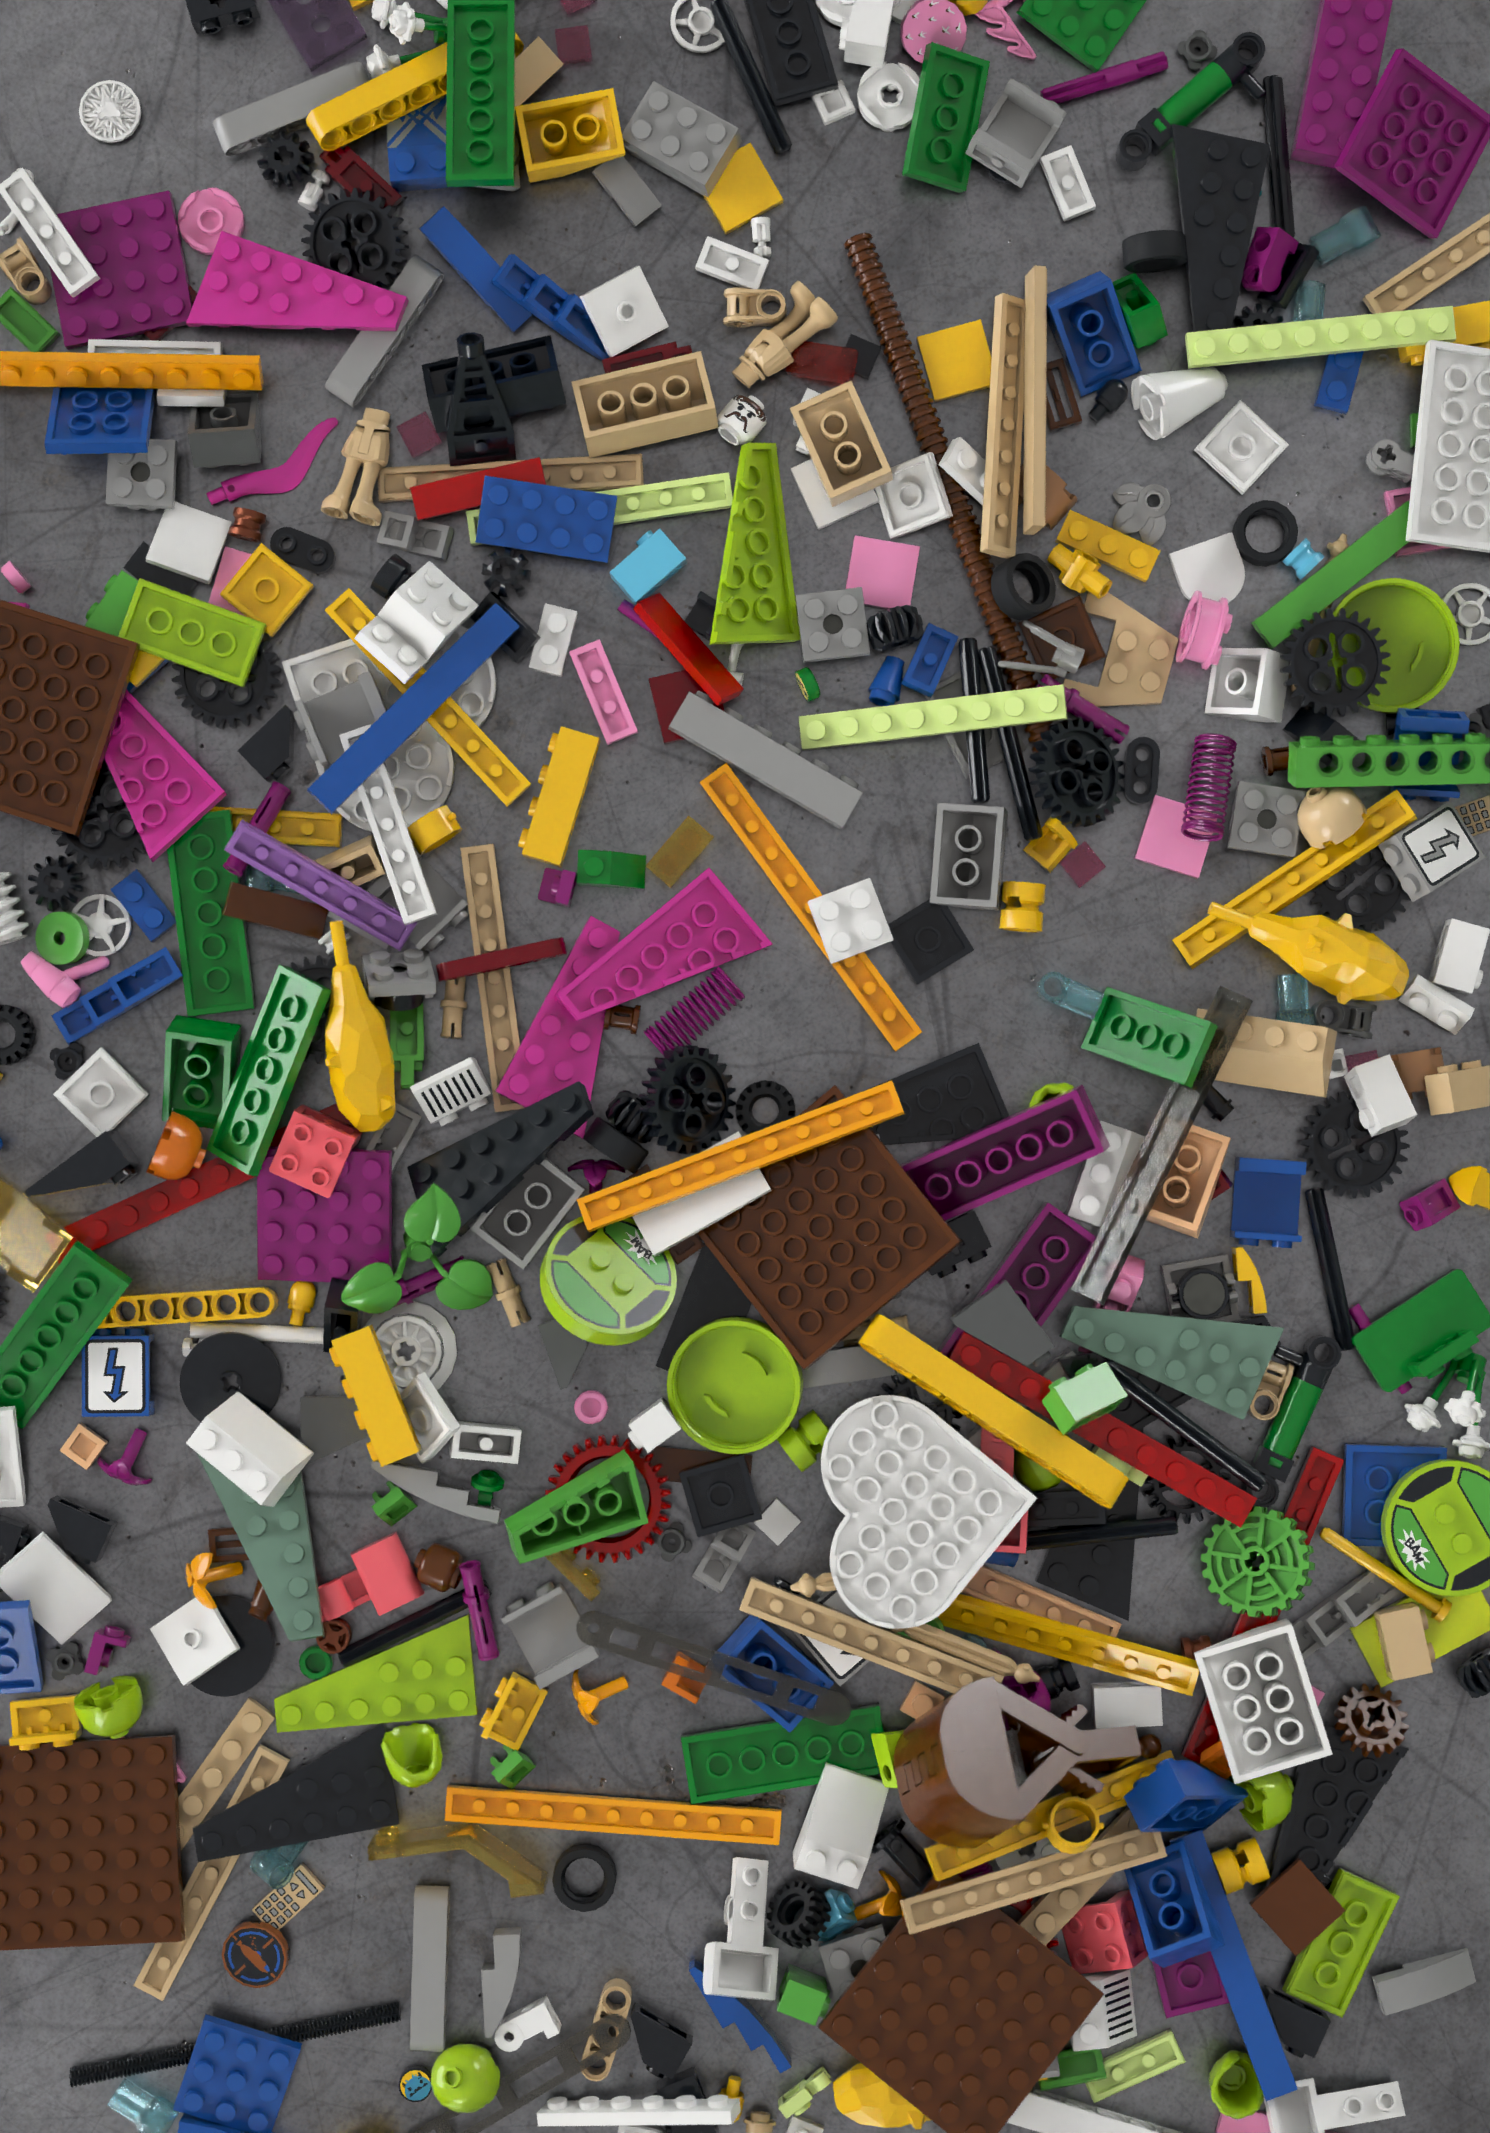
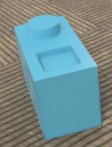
M660 528L654 534L651 530L646 532L636 542L638 548L610 571L612 580L634 605L638 601L652 595L687 564L686 557Z

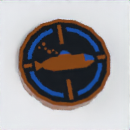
M252 1921L243 1922L233 1928L223 1943L222 1959L224 1967L234 1980L244 1986L252 1988L267 1987L278 1981L288 1966V1943L282 1933L269 1923L261 1921L260 1923H251Z

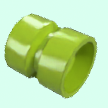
M813 1409L798 1420L799 1427L794 1428L790 1426L777 1439L801 1472H804L817 1462V1454L822 1452L823 1443L829 1431V1428Z

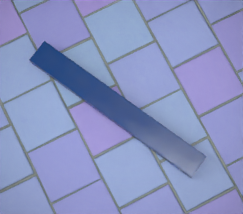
M495 603L307 791L327 811L333 814L520 626Z
M1200 1828L1170 1839L1171 1845L1180 1841L1186 1842L1215 1911L1225 1946L1211 1950V1954L1265 2100L1268 2101L1298 2090L1202 1829Z

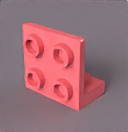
M302 1104L293 1111L269 1171L329 1198L335 1189L351 1150L358 1144L363 1132Z
M1130 1890L1119 1891L1106 1902L1085 1904L1062 1928L1071 1965L1080 1974L1134 1968L1148 1956Z

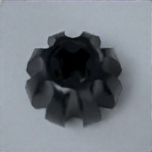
M505 548L503 556H498L496 550L488 555L493 563L491 565L482 564L481 574L491 576L484 582V585L489 591L500 587L498 596L508 597L507 593L510 589H515L518 595L525 589L519 582L521 580L530 581L531 570L521 569L529 561L523 554L512 558L515 550L512 548ZM502 567H509L511 578L504 579Z

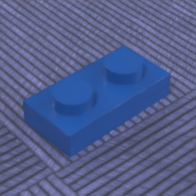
M1364 351L1327 355L1314 403L1315 407L1342 414L1348 412Z
M928 623L901 684L931 698L959 636Z
M138 869L110 889L151 942H155L176 925L174 914Z

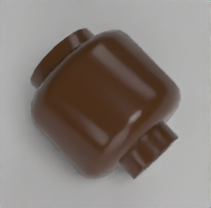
M433 1543L427 1550L422 1548L414 1562V1567L418 1568V1581L439 1592H446L450 1588L456 1589L462 1579L459 1566L463 1562V1557L460 1552L441 1543Z

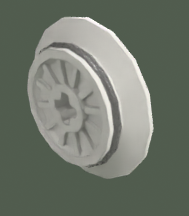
M416 1301L409 1305L403 1303L379 1315L373 1314L364 1326L373 1325L400 1394L416 1375L424 1372L436 1390L440 1389L452 1374L457 1357L455 1334L447 1319L430 1305ZM406 1341L408 1346L414 1345L416 1351L411 1354V1360H407L405 1355L400 1356L398 1354V1350L403 1347L402 1342Z

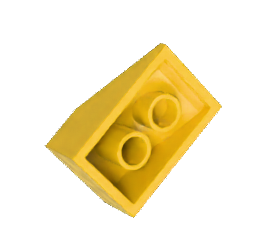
M613 88L515 106L530 183L563 177L626 155Z

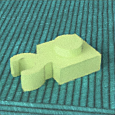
M1094 1446L1091 1451L1092 1453L1120 1470L1130 1481L1142 1487L1148 1476L1147 1474L1098 1446Z
M824 2066L817 2069L807 2080L803 2079L778 2099V2109L786 2119L792 2114L799 2116L805 2112L812 2104L810 2100L813 2099V2095L826 2088L832 2082L830 2080L831 2076Z

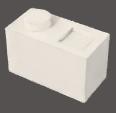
M1453 918L1445 920L1428 981L1440 988L1464 995L1472 994L1474 989L1477 990L1483 978V970H1479L1490 929Z
M1390 1054L1355 1066L1344 1076L1359 1109L1360 1122L1365 1129H1368L1371 1137L1406 1125L1417 1116Z
M662 1397L630 1420L628 1426L631 1431L627 1435L638 1450L644 1447L649 1453L681 1429V1425L676 1421L670 1406Z
M457 1421L460 1428L449 1440L448 1454L451 1458L518 1464L522 1432L519 1427Z
M1140 1681L1090 1684L1092 1724L1095 1729L1134 1725L1136 1727L1163 1726L1161 1687Z

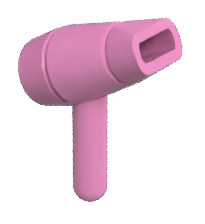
M31 951L22 959L21 965L47 998H50L51 1001L60 1007L66 1008L78 999L81 988L76 984L75 980L106 969L109 966V959L106 956H100L61 971Z

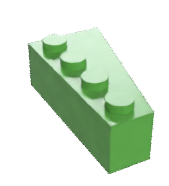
M623 1449L506 1518L504 1522L512 1551L519 1564L648 1524V1519L634 1463Z

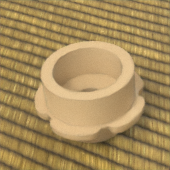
M751 2111L750 2117L743 2120L746 2123V2133H772L773 2126H776V2121L770 2119V2113L763 2111Z

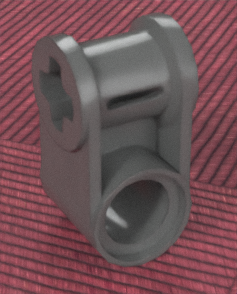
M1322 1000L1316 1002L1310 1008L1309 1020L1312 1025L1328 1027L1345 1036L1372 1039L1373 1034L1370 1032L1372 1014L1377 1010V1006L1351 1001L1343 1005L1338 1003V1000ZM1324 1006H1329L1334 1012V1018L1330 1024L1324 1023L1320 1017L1321 1009Z

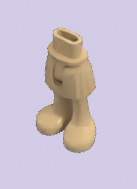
M798 280L790 289L794 300V307L789 315L770 330L763 329L748 346L744 356L739 358L741 363L732 371L736 379L747 388H750L758 379L764 381L766 376L770 377L794 362L791 353L820 330L831 327L838 320L834 310L821 297L815 298L811 291Z
M365 408L363 419L356 422L357 426H355L343 446L341 453L346 458L344 470L334 492L322 501L321 511L338 519H347L350 514L352 518L360 523L370 526L380 525L382 513L374 506L372 496L380 469L388 465L390 451L389 434L391 433V429L388 427L390 413L378 409ZM362 466L363 472L360 484L350 506L352 487L359 468Z

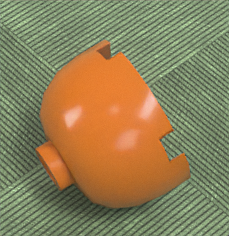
M174 1111L171 1112L146 1173L166 1180H178L187 1176L193 1167L200 1168L207 1150L201 1148L203 1135L194 1121Z

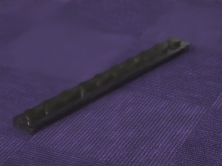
M1223 986L1219 987L1204 1017V1020L1210 1021L1218 1025L1194 1084L1192 1088L1172 1082L1071 1288L1072 1290L1099 1304H1105L1253 1003L1248 997Z

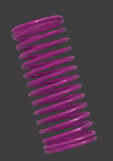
M1206 733L1200 734L1194 739L1195 746L1193 747L1194 753L1192 754L1190 781L1187 784L1189 788L1186 791L1188 795L1185 798L1187 802L1184 805L1186 809L1183 812L1185 816L1182 819L1184 823L1181 826V832L1184 836L1194 840L1212 842L1224 837L1223 830L1225 827L1222 824L1226 822L1223 817L1227 815L1224 810L1228 808L1226 803L1229 801L1227 796L1230 794L1228 789L1231 787L1229 782L1232 780L1230 774L1233 773L1231 767L1234 766L1232 760L1235 759L1233 753L1236 752L1237 743L1234 739L1225 735ZM1200 740H1218V741H1223V742H1217V741L1198 742V741H1200ZM1206 744L1223 745V746H1227V747H1225V748L1212 747V746H1207ZM1200 752H1208L1216 755H1230L1232 756V758L1228 759L1221 756L1202 755L1200 754ZM1199 759H1206L1215 762H1229L1231 763V765L1226 766L1223 764L1212 762L1204 763L1199 761ZM1205 766L1214 769H1228L1230 770V772L1225 773L1218 770H1203L1198 767ZM1204 773L1213 776H1227L1229 777V779L1224 780L1217 777H1201L1197 774ZM1203 780L1212 783H1225L1228 784V786L1223 787L1215 784H1200L1196 781ZM1202 787L1210 790H1224L1227 793L1221 794L1213 791H1199L1195 788ZM1201 794L1209 797H1223L1226 800L1220 801L1210 798H1198L1194 795ZM1200 801L1208 804H1222L1225 807L1219 808L1208 805H1197L1192 802ZM1199 808L1207 811H1220L1224 814L1217 815L1213 813L1196 812L1191 809ZM1190 816H1201L1205 818L1214 819L1219 818L1223 821L1215 822L1211 820L1194 819ZM1192 828V829H1195V830H1198V831L1210 832V833H1216V832H1217V833H1219V834H1218V835H1201V834H1196V833L1189 832V831L1186 830V829Z
M717 966L714 971H711V975L717 983L708 976L705 979L710 987L703 981H700V985L705 993L697 986H694V990L698 996L689 991L688 994L694 1003L688 997L683 996V1000L689 1009L681 1001H677V1004L682 1012L675 1006H672V1010L678 1019L671 1012L666 1011V1015L674 1026L664 1016H660L666 1028L658 1021H655V1025L662 1035L653 1026H649V1028L644 1030L643 1033L663 1055L665 1050H669L666 1045L671 1050L675 1048L670 1038L678 1046H684L678 1036L688 1045H692L682 1029L693 1040L697 1041L696 1035L686 1022L700 1036H703V1033L693 1019L703 1029L709 1031V1028L697 1012L711 1026H714V1022L701 1005L717 1021H720V1018L709 1003L722 1016H726V1013L713 996L728 1011H731L730 1006L717 989L734 1006H737V1003L724 986L739 1001L745 999L744 994L720 967Z

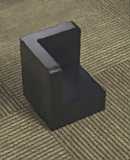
M700 591L697 596V602L688 614L685 622L694 632L710 641L716 600Z

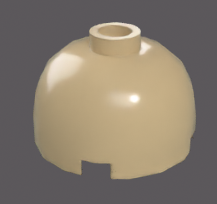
M1349 787L1310 788L1298 808V826L1311 847L1325 848L1324 842L1332 840L1336 845L1352 836L1364 823L1362 814L1363 812L1367 814V809L1360 798Z

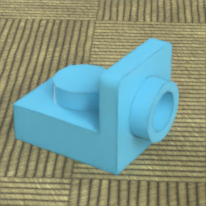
M834 1889L824 1892L831 1907V1911L827 1912L831 1918L830 1922H824L823 1924L827 1927L825 1933L821 1930L818 1932V1935L821 1937L818 1941H829L858 1922L854 1914L855 1905L850 1896Z

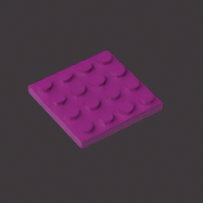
M1404 48L1396 49L1334 168L1430 239L1437 238L1490 139V115Z
M169 190L56 214L101 278L73 298L50 266L64 345L68 350L88 346V339L117 340L141 335L147 331L155 332L162 328L187 325L186 321L193 303L173 197Z
M269 1147L257 1177L258 1280L331 1282L332 1278L350 1280L359 1270L376 1262H385L392 1268V1150L352 1149L332 1195L326 1198L271 1173L269 1168L278 1147Z

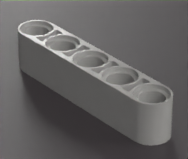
M353 62L216 118L212 125L226 156L238 155L268 143V136L273 137L274 140L278 139L280 131H284L288 135L307 127L306 118L311 110L370 80L363 63Z
M414 255L389 289V291L406 296L409 300L398 330L360 331L330 374L325 384V389L350 406L355 407L440 286L444 273L418 255Z
M415 1886L410 2051L443 2052L445 2050L450 1886Z

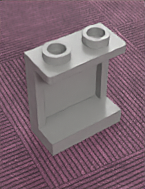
M1010 79L988 117L973 135L965 154L1022 188L1058 132L1067 113L1054 101L1046 100L1033 92L1028 85Z

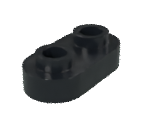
M282 527L276 530L270 539L272 552L286 563L314 574H324L330 571L335 564V552L331 545L307 533L291 527ZM285 538L292 539V545L288 549L281 547V542ZM316 550L323 552V557L319 561L312 560V553Z
M1148 737L1134 739L1128 745L1125 753L1124 795L1134 804L1149 802L1154 798L1158 789L1160 749L1158 744ZM1144 749L1148 754L1147 760H1139L1136 756L1137 750ZM1136 782H1141L1145 785L1144 793L1138 794L1135 792L1134 784Z

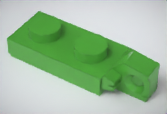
M423 1003L412 1010L390 1011V1046L393 1051L394 1072H400L401 1090H411L410 1086L414 1085V1071H422V1064H424Z

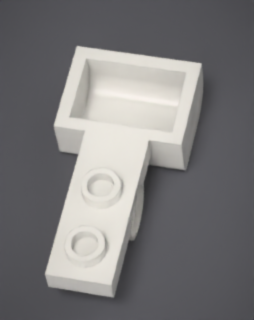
M733 1858L731 1890L726 1898L723 1913L724 1922L728 1925L727 1943L714 1941L707 1943L705 1946L703 1990L707 1995L774 2001L776 1998L779 1948L763 1947L769 1864L767 1860Z
M1309 2078L1295 2081L1298 2088L1296 2091L1268 2101L1264 2098L1271 2133H1325L1327 2129L1405 2116L1398 2081L1317 2095L1314 2079Z

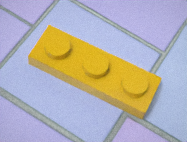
M1069 510L1055 541L1074 551L1075 549H1080L1091 554L1099 562L1145 583L1161 551L1072 510Z

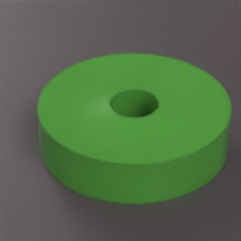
M66 911L52 912L46 915L37 927L35 934L37 949L40 955L52 964H73L85 955L89 946L90 938L87 925L75 913ZM61 933L65 935V941L63 944L60 941Z

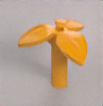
M201 1553L193 1558L191 1564L186 1563V1580L189 1588L193 1586L195 1598L203 1606L215 1609L217 1606L206 1589L207 1584L243 1574V1566L238 1561L209 1569L213 1553Z
M575 1670L571 1686L573 1696L577 1700V1706L581 1715L595 1726L599 1724V1721L593 1717L591 1712L596 1709L601 1700L628 1689V1683L625 1677L622 1676L590 1691H585L579 1683V1670Z
M879 1870L878 1872L888 1885L889 1891L887 1895L855 1907L854 1914L858 1921L877 1913L889 1917L900 1914L904 1915L900 1900L906 1899V1897L901 1896L902 1890L899 1883L886 1871Z

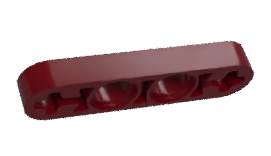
M561 937L440 963L436 965L439 982L559 957L566 955L567 951L564 938Z

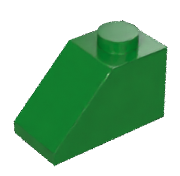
M1133 272L1112 282L1131 340L1137 349L1152 345L1157 340L1168 336L1159 301L1136 273Z
M578 849L576 882L578 886L645 889V855Z

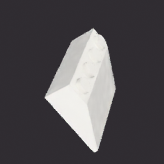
M1287 1618L1253 1628L1194 1652L1235 1784L1332 1755L1292 1623Z

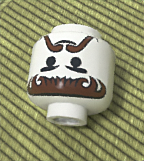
M735 395L717 416L720 435L733 445L751 443L766 425V416L763 412L764 405L752 395L748 397Z

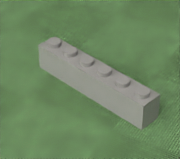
M689 691L669 725V730L838 829L843 828L862 795V792L857 790L859 786L857 782L844 775H841L840 779L828 773L830 767L815 758L809 762L799 756L801 750L786 741L780 745L770 739L773 734L757 724H755L754 728H751L742 722L744 717L728 707L725 711H722L713 705L714 702L707 694L701 691L693 694Z

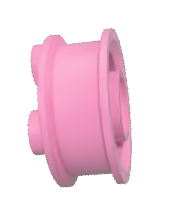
M1197 590L1194 592L1180 627L1175 654L1176 662L1182 663L1184 659L1201 663V668L1205 670L1211 664H1218L1222 653V646L1219 644L1223 633H1228L1233 617L1232 614L1228 613L1227 598L1222 597L1219 601L1202 597L1201 591Z

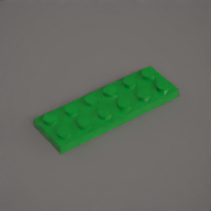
M448 0L447 187L515 186V0Z
M231 810L208 812L167 849L187 1017L256 1009L245 921L222 915L230 883L240 884V877L230 873L223 867V864L230 856V853L224 849L234 833Z
M280 964L206 1148L209 1152L247 1175L257 1177L332 991L292 968Z
M79 1241L75 1242L0 1345V1407L15 1406L17 1425L22 1430L133 1280Z
M879 1704L806 1715L791 1732H788L777 1721H769L681 1735L691 1804L815 1785L819 1783L826 1763L866 1776L880 1774L871 1739V1734L884 1732Z

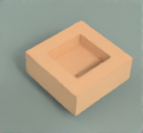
M81 1422L59 1451L85 1470H88L105 1448L108 1441Z
M915 1679L899 1709L903 1713L917 1719L944 1701L945 1695Z

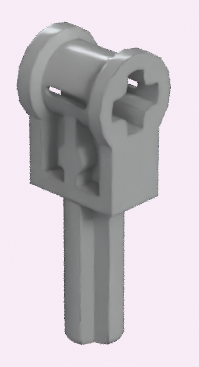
M1381 440L1368 452L1366 465L1373 474H1387L1405 483L1409 480L1412 481L1414 455L1401 450L1399 445L1393 440ZM1382 451L1387 453L1386 459L1388 461L1385 464L1380 462L1381 456L1379 454Z

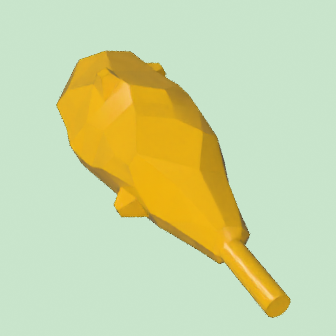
M1213 901L1208 908V914L1248 929L1250 937L1278 955L1310 983L1337 996L1338 1003L1345 1005L1350 1000H1391L1403 995L1409 978V969L1406 962L1374 933L1353 928L1352 915L1344 913L1335 921L1323 915L1290 918L1262 912L1252 917Z
M343 920L331 921L329 924L336 966L332 968L330 1009L325 1025V1062L329 1069L330 1084L335 1095L338 1110L360 1132L378 1131L392 1119L396 1112L393 1051L388 1042L385 1019L369 999L356 966L349 963Z
M862 2063L853 2066L833 2082L834 2100L837 2109L858 2124L884 2128L903 2127L911 2124L915 2130L922 2129L925 2121H930L926 2115ZM1042 2078V2079H1039L1038 2081L1048 2080V2078Z

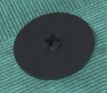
M239 1332L218 1333L199 1342L187 1355L180 1374V1392L184 1404L189 1412L200 1422L236 1392L242 1393L268 1415L278 1400L281 1388L280 1369L273 1353L260 1340ZM233 1374L236 1375L238 1386L231 1385L228 1389L225 1388L223 1377L230 1378Z
M218 1595L212 1598L241 1649L191 1684L204 1693L228 1697L250 1690L263 1679L272 1663L275 1644L273 1631L268 1619L262 1621L248 1614L251 1605L250 1601L233 1595Z

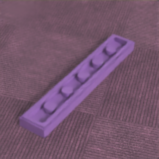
M243 819L225 846L224 850L399 951L417 922L405 925L397 908Z

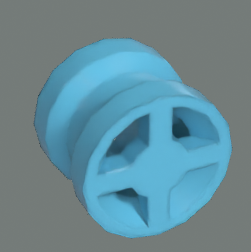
M1305 538L1282 562L1286 566H1292L1296 570V576L1302 580L1325 556L1321 552H1315L1311 548V542Z

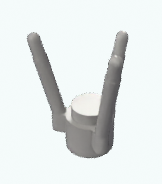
M1024 620L1022 624L1029 628L1033 634L1057 647L1051 660L1057 663V666L1013 661L998 662V666L1003 668L1055 674L1065 678L1067 672L1076 674L1085 649L1065 642L1030 621Z

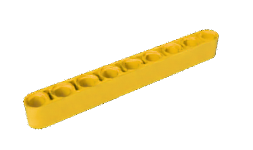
M876 1314L859 1340L858 1344L865 1351L1099 1505L1111 1509L1129 1479L1120 1470L1068 1436L1063 1435L1059 1430L887 1317Z

